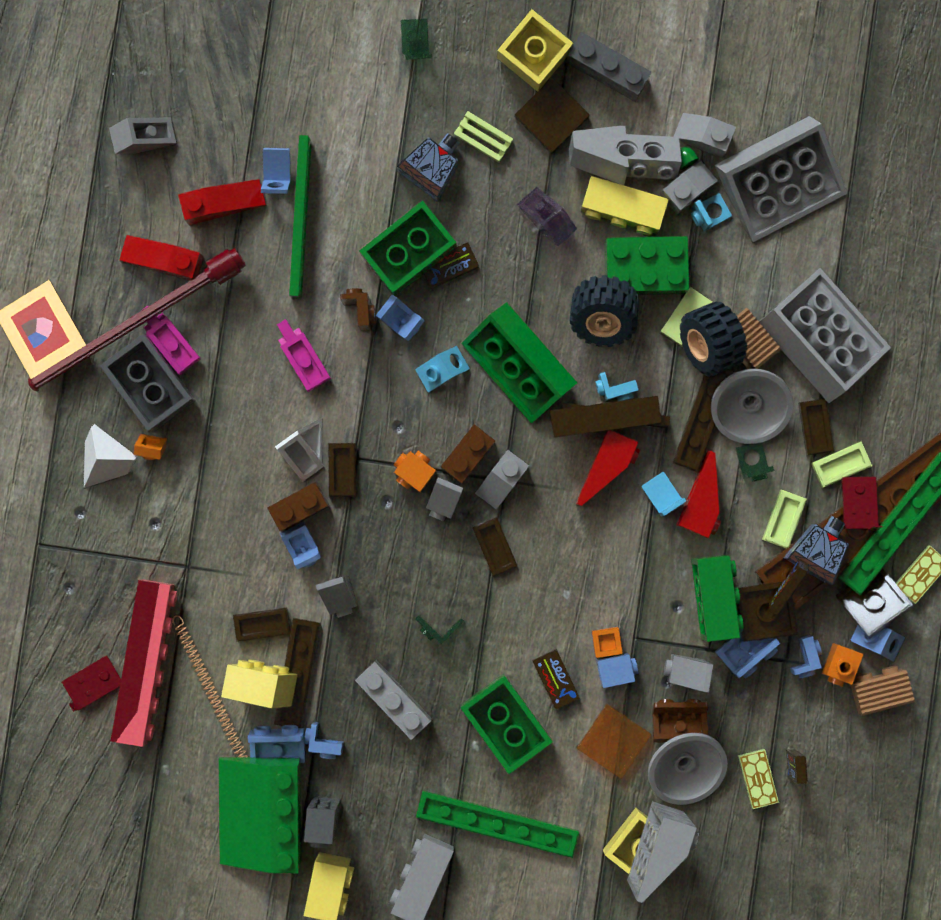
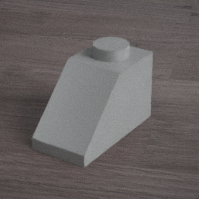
M683 113L673 137H679L680 142L722 158L728 149L736 127L713 117Z
M171 117L126 118L109 128L115 154L140 153L176 144Z
M699 161L664 188L660 196L669 199L667 205L678 215L718 182V180L703 162Z
M507 450L475 494L497 509L529 465Z
M438 478L426 506L427 509L431 510L429 516L444 521L446 517L451 519L463 488Z

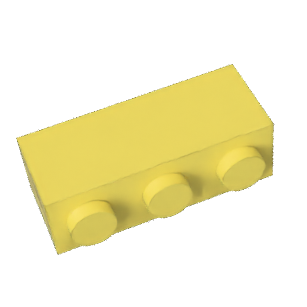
M591 176L581 211L585 212V216L590 219L600 220L602 217L611 220V224L614 226L626 228V225L637 228L636 232L651 236L652 233L657 234L660 230L669 199Z

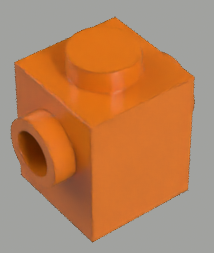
M411 451L407 455L402 453L394 463V466L397 468L394 473L398 475L396 481L408 490L413 486L419 492L424 489L436 473V470L428 465L431 460L420 451H417L416 454Z
M833 643L822 674L829 676L828 682L843 687L844 682L852 685L863 654Z

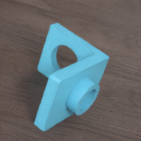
M720 193L703 202L700 200L695 202L691 208L693 211L691 216L698 227L701 226L703 231L732 216ZM712 203L718 204L722 209L720 217L710 218L706 212L708 205Z
M455 346L439 353L415 369L427 392H430L470 368L458 347ZM450 355L458 360L459 368L453 366L450 361Z
M661 472L641 486L660 516L667 515L686 502L685 498L680 497L664 472Z

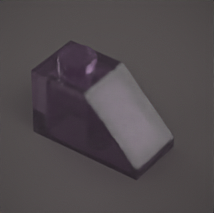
M535 187L517 203L518 207L541 233L557 247L577 230V227L564 208L538 187Z

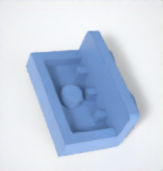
M739 631L740 638L729 639L715 653L735 677L740 678L744 676V678H747L756 671L757 667L755 665L764 658L766 661L777 653L776 647L780 644L777 639L770 638L743 642L742 631Z
M285 725L281 729H271L270 726L255 727L254 730H250L248 735L250 757L300 758V762L305 763V729L298 728L296 725Z

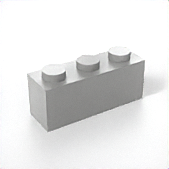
M377 660L356 678L355 681L411 740L431 722L432 718Z
M424 834L422 840L416 839L410 853L415 855L411 865L405 864L399 878L404 880L400 890L394 889L388 903L393 905L391 914L404 920H424L454 852V846L427 834Z

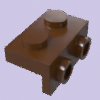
M360 288L346 289V294H340L342 304L344 306L357 305L358 327L361 331H372L371 324H376V309L374 305H370L368 293L362 292Z
M663 699L655 702L652 709L653 743H665L676 736L687 733L708 735V702H701L698 699H689L685 702Z

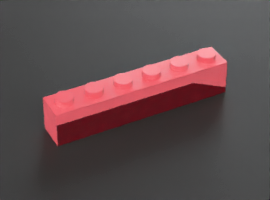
M144 579L138 580L111 742L143 747L153 738L154 725L151 724L152 714L157 713L159 698L155 697L156 689L161 687L164 672L160 671L161 661L166 660L168 645L164 644L166 633L170 634L173 618L169 617L170 608L175 607L177 600V591H174V584Z

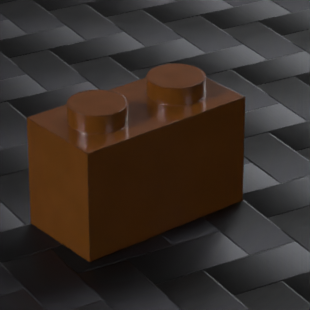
M474 424L444 461L441 468L463 484L495 443V440Z
M314 482L267 507L279 531L283 532L330 507L318 483Z

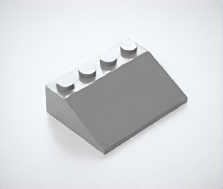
M810 116L715 164L722 185L752 242L848 194L822 123Z
M821 268L815 271L759 321L786 356L828 403L846 392L891 348Z
M653 801L627 879L636 900L641 903L687 858L690 849H695L699 838V833H696L697 828L684 811Z

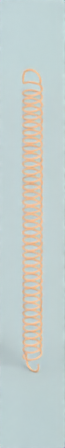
M178 615L174 616V617H173V624H174V618H175V617H179L181 620H182V618H181L180 616H178ZM183 622L181 625H179L178 627L175 628V630H180V629H182L181 631H179V632L177 633V635L184 634L183 636H185L186 634L189 633V631L180 633V632H182L183 630H185V629L187 628V627L179 628L180 626H182V625L184 624V622ZM181 636L179 639L181 640L187 638L186 640H188L189 638H191V636H187L184 638H182L183 636ZM184 640L181 644L189 643L186 646H184V649L190 648L186 651V653L193 652L188 656V658L195 657L190 662L192 663L198 661L197 663H199L200 661H202V659L194 660L200 656V654L193 655L198 651L197 649L190 651L196 646H188L193 642V640L188 642H185L186 640ZM195 663L192 667H196L199 665H201L200 667H202L204 663L196 665L197 663ZM198 667L197 669H195V672L203 670L197 674V676L204 675L199 679V681L207 679L201 685L209 684L208 686H210L213 683H205L211 679V677L204 678L209 674L208 672L201 674L206 670V668L199 669L200 667ZM206 686L203 690H207L210 688H212L211 690H213L215 686L207 688L208 686ZM209 690L208 692H206V695L214 693L208 697V699L215 698L210 702V704L218 702L212 708L220 707L219 709H221L224 706L223 704L216 706L222 701H215L219 698V695L212 697L217 693V691L210 692L211 690ZM217 709L214 713L223 711L217 715V718L225 716L219 720V722L226 721L221 727L229 725L223 731L231 730L225 736L234 734L228 738V741L237 738L230 745L239 743L232 748V750L240 748L234 754L243 752L238 757H248V755L242 756L246 752L245 750L240 751L244 746L237 747L241 744V741L235 742L239 737H234L237 732L231 733L235 729L234 727L229 728L233 723L226 724L230 721V718L224 719L228 716V714H223L226 709Z

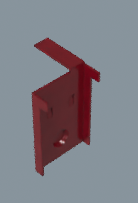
M842 477L843 522L845 523L843 530L868 529V531L881 529L883 526H878L876 477Z
M108 655L63 680L62 684L73 701L69 703V706L74 712L83 709L120 687L121 678Z

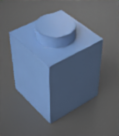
M628 653L596 660L603 688L635 682L634 675L638 674L635 658L630 659Z

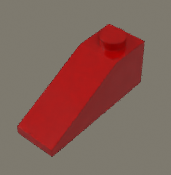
M260 179L205 187L178 194L184 220L190 226L267 206L264 194L261 193Z
M126 235L119 261L182 279L192 280L199 275L204 256L200 252L179 246Z
M612 430L606 431L576 501V505L582 506L624 471L629 463L635 464L640 449L636 448L637 441Z
M713 451L706 453L676 526L704 538H709L710 534L715 535L721 520L717 519L719 515L716 453Z

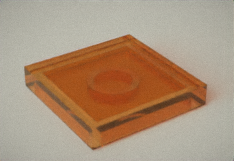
M606 703L576 748L622 779L652 734Z

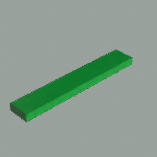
M299 135L289 287L291 299H301L303 292L312 141L308 135Z
M941 452L935 456L881 523L880 526L883 527L873 533L838 577L839 580L858 595L865 591L941 496Z
M425 790L422 791L416 818L570 858L574 856L579 836V830Z

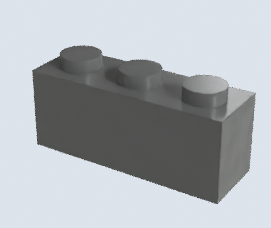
M583 32L580 33L567 58L569 65L634 102L638 99L651 75V71Z
M313 797L307 807L304 842H310V846L315 848H327V844L333 843L338 832L341 799Z

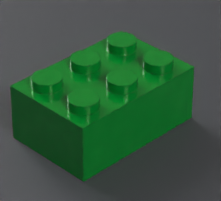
M422 200L359 250V252L390 293L397 296L457 248V243Z
M688 236L606 238L604 243L605 275H608V278L615 276L619 278V281H627L629 287H634L638 295L686 294L689 291Z
M729 555L691 559L701 639L709 642L740 638L739 631H743L744 628L742 615L737 614L736 604H740V594L738 587L734 588L733 577L737 576L735 560L731 561Z
M504 673L460 705L461 710L508 774L553 743L552 738Z

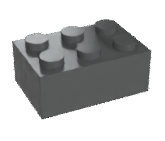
M144 333L100 365L149 432L154 433L196 402L155 344Z

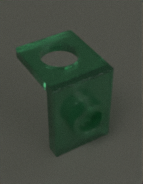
M426 18L400 20L402 57L405 60L432 58L428 43V20Z
M762 442L735 448L743 479L751 477L752 482L767 479V473L774 471L773 466L768 467ZM750 449L757 451L759 454V461L755 465H749L744 460L745 452Z
M420 614L415 618L423 626L420 631L430 641L435 638L440 644L464 621L461 617L442 636Z

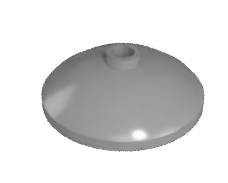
M746 369L730 375L717 387L711 402L713 421L719 431L729 439L745 444L761 443L778 435L788 424L793 411V399L787 384L776 374L762 369ZM748 396H754L753 400H746Z
M687 733L676 736L665 742L653 755L648 767L649 784L654 793L665 802L677 805L698 802L712 794L722 783L728 764L726 753L720 743L711 736L701 733Z

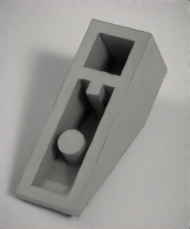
M348 575L316 585L317 591L330 615L336 613L337 618L353 613L352 608L356 607L357 603Z
M671 654V659H666L664 675L668 676L667 681L670 683L709 693L713 664L703 659Z

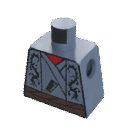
M448 133L439 144L428 137L398 164L397 170L438 202L458 167V159L451 154L460 143Z
M831 516L824 529L816 524H812L786 553L784 559L794 565L799 558L808 563L809 574L828 585H833L848 548V543L838 538L845 523Z

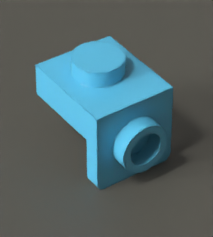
M605 372L598 375L599 380L595 381L599 396H604L605 401L615 398L618 401L634 398L633 393L638 391L636 380L609 387Z

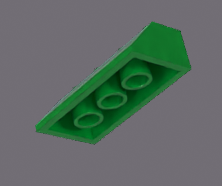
M507 302L492 312L461 343L531 424L577 384V381Z

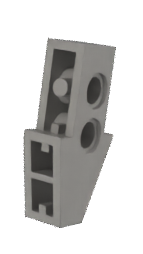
M625 126L578 130L572 132L569 146L570 166L624 185L626 177L676 179L681 165L679 137L626 134Z

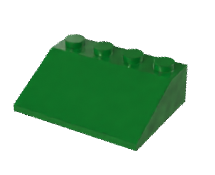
M219 757L220 864L267 873H298L301 865L300 758Z

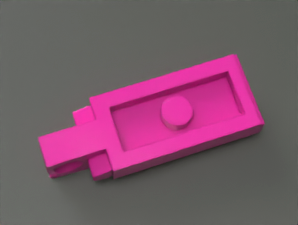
M163 313L147 321L148 324L143 327L146 330L147 336L180 376L201 360L200 356L172 321Z
M286 319L278 323L277 326L284 336L278 340L281 344L280 347L306 390L310 392L331 379L330 375L300 328L293 331Z

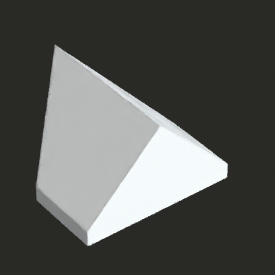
M322 418L299 429L275 446L302 482L324 467L322 462Z
M95 424L91 427L85 440L84 488L128 474L137 458L136 455H133L132 452Z

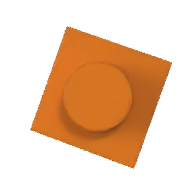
M140 434L134 445L133 455L142 456V458L147 460H160L166 449L167 438Z
M619 627L591 631L595 658L623 654Z

